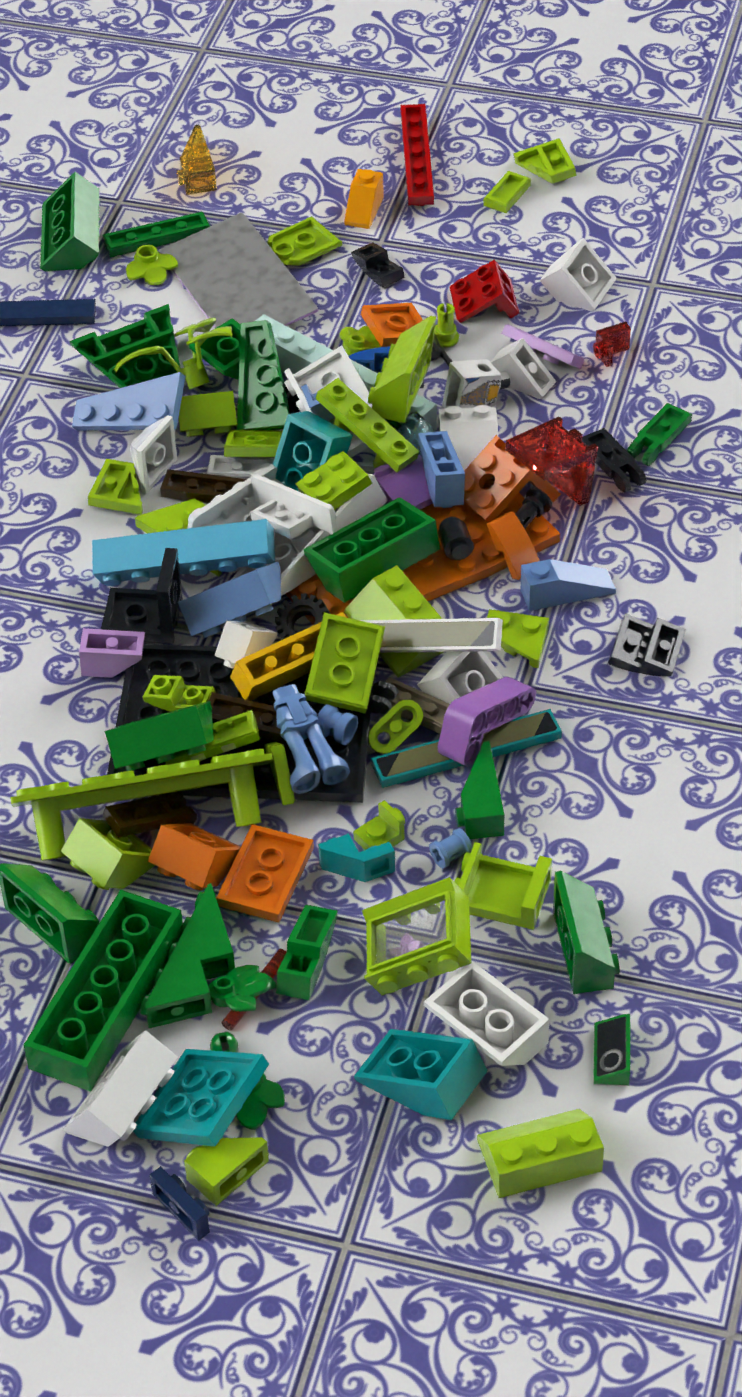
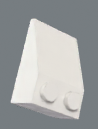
M478 405L474 408L449 406L445 409H439V432L447 431L463 470L470 465L495 435L498 436L496 407H489L487 405Z

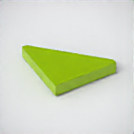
M277 742L265 743L266 754L272 753L273 760L270 762V767L282 805L293 804L295 798L290 784V773L284 745Z

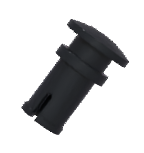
M530 488L527 491L526 498L522 501V507L515 513L525 530L535 517L538 518L543 512L550 511L552 508L551 499L538 488Z

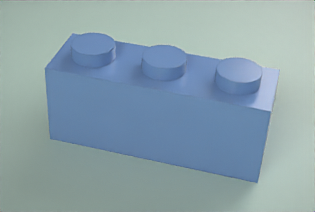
M279 562L253 570L179 601V607L191 636L202 632L205 638L220 632L219 625L226 623V620L244 622L247 621L245 614L252 611L255 612L256 616L273 610L272 603L281 600V569Z

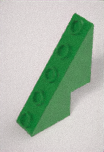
M211 883L207 885L204 892H199L195 902V910L191 917H186L178 943L174 942L171 945L167 964L164 969L160 968L158 970L151 994H147L142 1001L140 1013L147 1017L149 1029L212 1013L211 995L206 980L227 975L235 968L234 952Z

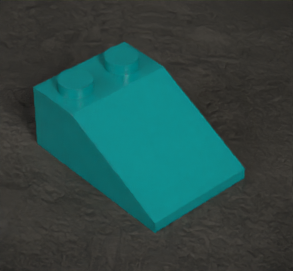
M309 411L288 414L273 465L277 468L275 478L284 486L299 491L295 483L303 479L307 473L316 470L326 463L330 457L342 451L346 454L348 453L353 434Z
M390 1029L354 1075L356 1082L423 1116L452 1120L488 1070L473 1039Z

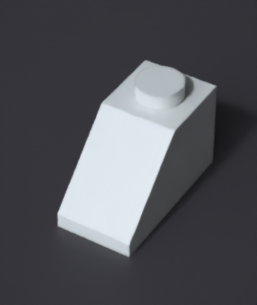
M523 338L502 348L490 361L499 372L505 371L510 377L509 388L535 398H542L556 383V380Z
M226 620L214 656L224 659L223 665L234 669L236 661L270 646L278 633L254 623Z

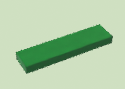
M198 212L111 232L102 236L103 243L111 258L136 252L143 245L158 247L175 243L210 227L204 213Z

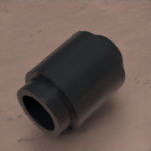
M448 517L440 523L438 536L445 555L451 560H462L468 557L474 549V544L465 522L457 517Z

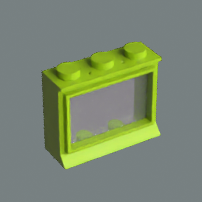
M450 877L362 910L366 921L367 975H364V979L381 995L393 993L399 989L424 982L432 977L454 971L472 963L469 897Z

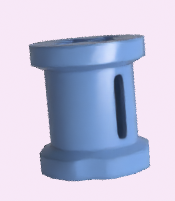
M457 828L453 830L451 836L439 842L436 840L430 843L429 850L435 863L443 869L449 866L451 861L465 855L466 852L471 853L472 844L467 834L462 829Z

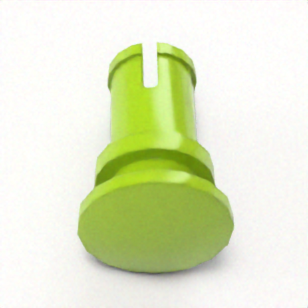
M444 303L437 306V324L434 334L442 347H452L459 342V334L454 324L455 308L449 303H446V312H444Z

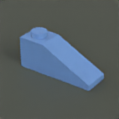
M447 431L418 433V442L428 491L434 507L451 508L454 505H464L465 472Z
M553 559L521 565L520 591L529 611L616 594V588L605 568Z

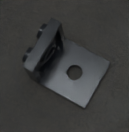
M165 548L156 590L110 587L101 626L102 630L145 632L144 642L174 644V628L178 626L179 621L178 602L183 600L177 548ZM133 613L143 614L139 617H130Z

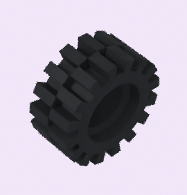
M306 593L301 594V599H298L296 595L292 596L293 602L290 604L285 600L282 603L285 609L278 608L277 613L279 617H275L277 625L275 628L281 639L283 640L298 633L294 630V624L302 616H314V625L322 622L323 614H330L321 599L318 600L312 594L309 599Z

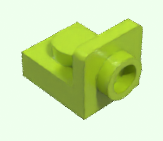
M385 800L378 804V816L353 831L354 840L364 850L390 842L393 847L405 839V818L398 808H392Z

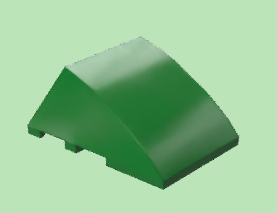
M169 304L145 312L143 320L106 334L97 336L95 332L70 341V345L119 388L177 373L162 354L137 356L128 360L115 372L116 364L125 356L137 350L154 346L164 347L180 366Z

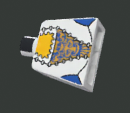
M486 359L450 362L442 406L444 408L449 406L474 408L478 405L494 407L499 390L510 386V377L505 371L499 372Z

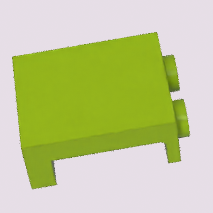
M474 842L471 853L466 852L463 857L461 866L462 877H456L454 881L469 897L470 915L534 930L551 882L552 858L539 856L536 867L485 856L481 853L482 844Z

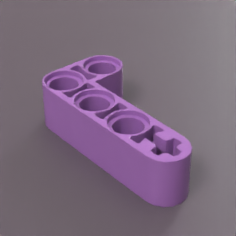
M507 676L455 699L448 706L444 716L438 743V753L466 767L472 765L480 751L483 734L529 712L536 698V689Z

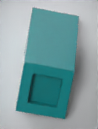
M348 833L337 838H330L326 842L318 844L319 865L322 870L362 882H368L395 872V850L390 842L372 846L359 852Z

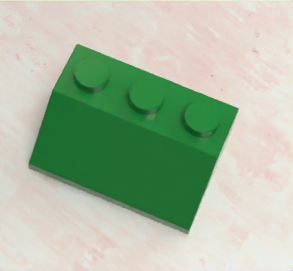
M210 701L127 723L105 731L115 769L125 766L126 771H133L145 767L144 761L156 758L158 764L175 759L174 753L186 750L187 755L205 751V744L214 741Z
M0 864V887L5 909L69 964L73 963L79 957L99 925L96 915L89 909L85 911L77 904L71 893L60 890L47 873L41 874L32 865Z
M556 871L553 916L573 994L614 989V976L620 973L617 954H611L610 947H612L610 927H604L602 921L605 920L603 901L597 900L594 887L563 871Z

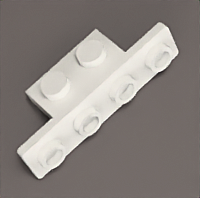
M258 474L251 476L255 501L263 504L250 512L252 521L267 519L274 528V532L289 539L299 537L304 531L313 526L330 534L337 532L336 513L332 505Z

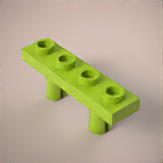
M339 378L317 391L316 400L335 416L334 425L347 432L352 431L376 453L373 461L374 468L388 464L396 472H399L418 458L419 450Z

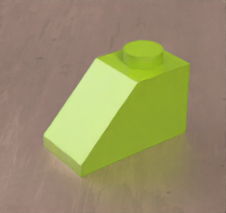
M262 1137L222 1138L216 1146H196L184 1160L186 1179L217 1206L269 1162L267 1141Z

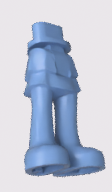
M295 684L275 689L272 694L276 701L274 709L276 711L277 727L281 729V737L287 742L296 765L290 776L292 790L299 794L311 791L319 783L320 774L323 782L327 785H334L346 779L350 773L346 761L336 755L329 746L320 728L321 722L317 718L318 714L306 701V696L299 693ZM309 738L317 756L319 769L303 741Z

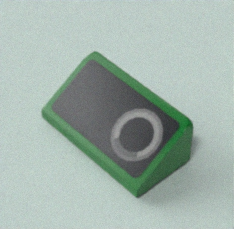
M622 1014L595 1022L594 1084L629 1085L630 1014Z

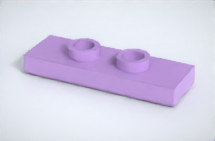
M505 325L501 333L517 341L523 338L534 353L537 350L545 353L543 359L558 365L561 360L581 369L585 361L583 357L511 325Z

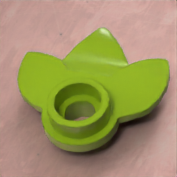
M143 245L136 250L134 261L127 265L126 275L131 281L144 278L145 282L150 285H160L167 279L166 270L178 267V262L170 254H160L157 248L152 245Z
M349 326L344 327L340 331L339 337L343 340L342 346L348 356L363 350L381 347L368 326H363L359 330Z

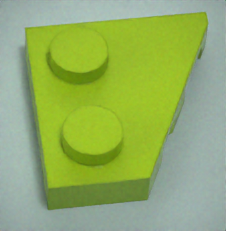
M560 138L513 153L514 161L517 165L552 184L577 176L575 166Z
M106 459L87 497L88 505L141 515L143 507L134 463Z
M489 609L487 618H500L503 620L501 647L504 651L512 656L518 653L529 659L530 666L539 668L549 627V618Z

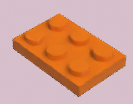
M252 824L216 897L219 907L280 923L312 854L314 840Z

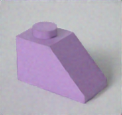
M83 628L79 649L81 676L113 678L142 660L145 632Z

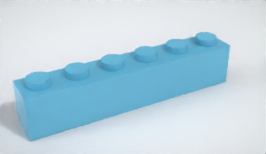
M267 519L92 540L93 575L102 584L107 586H116L121 584V581L129 580L142 583L149 581L150 578L159 577L165 548L178 549L180 574L190 573L191 575L201 576L213 570L233 572L238 567L248 566L249 568L259 569L266 566V564L275 563L274 528Z

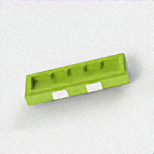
M250 710L213 723L214 741L205 744V751L187 755L186 750L175 752L176 758L166 761V765L190 760L201 761L260 740L256 717L253 711Z

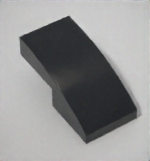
M374 242L351 252L353 259L364 273L382 288L405 278L403 268L390 261L387 250Z

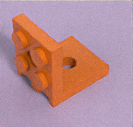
M497 435L464 470V501L488 523L496 519L528 482L545 492L553 503L561 495L530 463L525 461ZM490 478H495L494 485L490 489L484 490L485 482Z

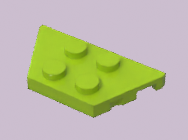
M195 498L138 515L135 517V525L146 533L187 529L189 515L195 509L204 507L205 504ZM219 570L210 571L218 577L222 574Z

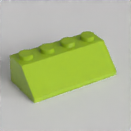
M429 316L400 334L396 344H391L388 358L384 359L382 371L378 372L375 387H371L368 396V403L372 404V409L383 419L405 423L430 366L436 316Z

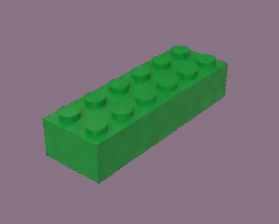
M120 889L24 1043L28 1069L87 1091H92L139 1012L144 997L147 994L149 995L152 990L158 970L160 968L164 969L167 964L171 945L174 942L178 943L182 935L183 920L180 909Z

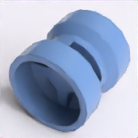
M326 704L317 716L321 722L320 728L324 737L333 736L335 742L342 745H347L352 740L358 725V717L348 712L342 714L337 707Z

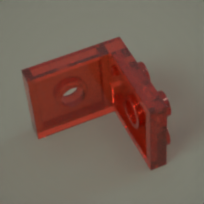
M558 416L506 440L505 450L541 479L550 481L580 506L589 502L598 446L596 444L585 445L582 442L583 434L575 428L570 431L563 428V419Z

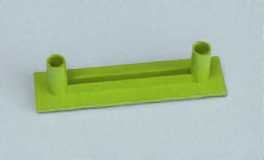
M256 749L212 757L209 764L200 765L199 760H190L147 768V774L135 776L134 771H125L82 779V785L69 787V782H60L16 790L17 796L10 797L13 807L32 805L41 861L67 857L61 852L65 844L61 811L228 783L236 827L262 823L253 767L270 764L273 757L272 753L264 754V749Z

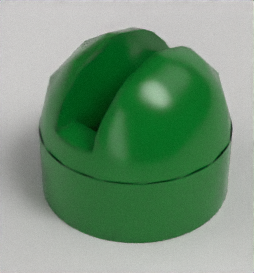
M227 1031L217 1033L211 1039V1051H222L221 1043L224 1042L227 1043L229 1048L224 1050L225 1052L239 1051L236 1038Z

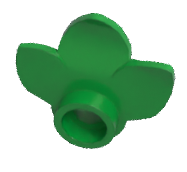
M243 965L232 969L226 976L218 977L208 987L214 1005L245 1012L255 1011L257 1007L255 997L276 988V982L269 975L259 972V966Z
M263 1073L260 1081L247 1097L241 1110L236 1114L241 1125L250 1130H255L265 1122L268 1108L283 1107L285 1105V1095L282 1087L276 1082L267 1080Z

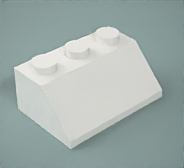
M473 961L471 964L465 965L424 1001V1006L466 1039H473L476 1047L501 1066L525 1065L548 1044L549 1018Z
M145 1030L120 1050L63 1130L70 1135L107 1147L118 1139L124 1142L137 1126L133 1122L137 1114L140 1112L143 1115L155 1101L156 1097L152 1093L156 1087L162 1088L175 1071L171 1069V1066L178 1056Z

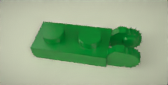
M667 403L637 433V437L631 442L627 452L635 459L641 453L644 445L649 447L643 454L642 463L650 466L657 459L659 452L662 453L692 421V414Z

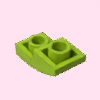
M153 675L143 695V700L146 703L171 712L207 702L211 693H216L213 686L185 685L182 676Z

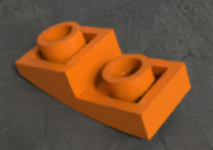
M512 511L487 523L496 551L503 552L512 579H521V565L540 561L522 523Z

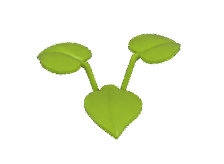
M216 317L189 325L176 332L174 337L188 333L189 341L186 342L187 346L195 343L196 353L192 351L193 358L182 362L184 368H180L164 347L154 346L137 350L125 356L116 364L115 372L128 360L137 356L162 354L177 373L181 372L186 376L185 380L189 389L206 384L210 380L202 361L200 346L208 338L214 336L232 337V327H219L210 331L216 322ZM194 332H205L195 337L193 336Z

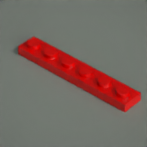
M400 105L408 206L434 205L426 105Z

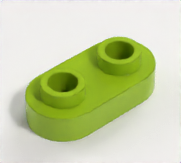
M413 700L399 701L369 731L368 742L370 747L379 754L393 752L420 726L423 720V711L420 705ZM403 711L411 712L412 720L410 722H404L401 719ZM380 733H387L390 737L389 743L381 744L378 741V735Z

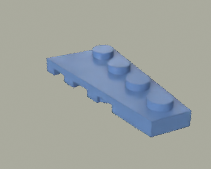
M178 372L76 400L72 427L77 431L144 430L146 427L169 415L173 417L174 430H176L186 376Z

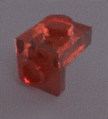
M627 322L596 330L593 351L595 356L601 359L606 367L612 366L613 354L629 350L631 328Z

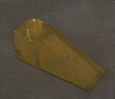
M200 125L194 126L180 157L181 169L176 170L179 186H184L186 195L217 190L215 168Z

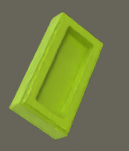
M508 171L483 198V206L507 213L531 186V178Z

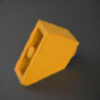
M369 169L357 170L350 186L344 225L370 229L384 198L382 172Z

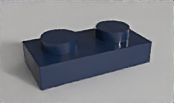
M161 1166L149 1174L152 1194L198 1241L210 1233L208 1223L210 1213L202 1200L197 1197L193 1199L186 1192L185 1185L177 1175L173 1174L170 1176Z

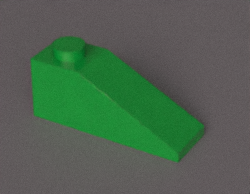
M490 741L483 742L461 792V807L455 808L457 827H463L469 839L504 836L505 814Z

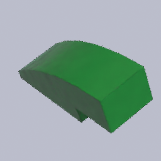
M305 904L287 940V953L277 971L276 994L310 1000L328 952L338 916L337 910Z

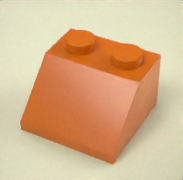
M191 823L166 824L160 826L148 862L158 866L157 871L169 877H176L177 875L186 880L185 885L203 891L210 883L212 887L220 884L228 874L241 847Z

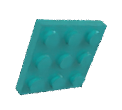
M185 1049L172 1068L175 1071L162 1088L159 1087L154 1095L156 1097L155 1101L135 1122L137 1126L133 1132L140 1139L216 1146L236 1114L241 1110L255 1085L260 1081L261 1076L269 1065L263 1054Z

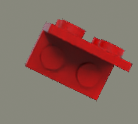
M495 259L486 265H482L466 277L457 280L449 287L456 318L460 323L495 304L500 312L504 310L510 319L520 314L512 281Z

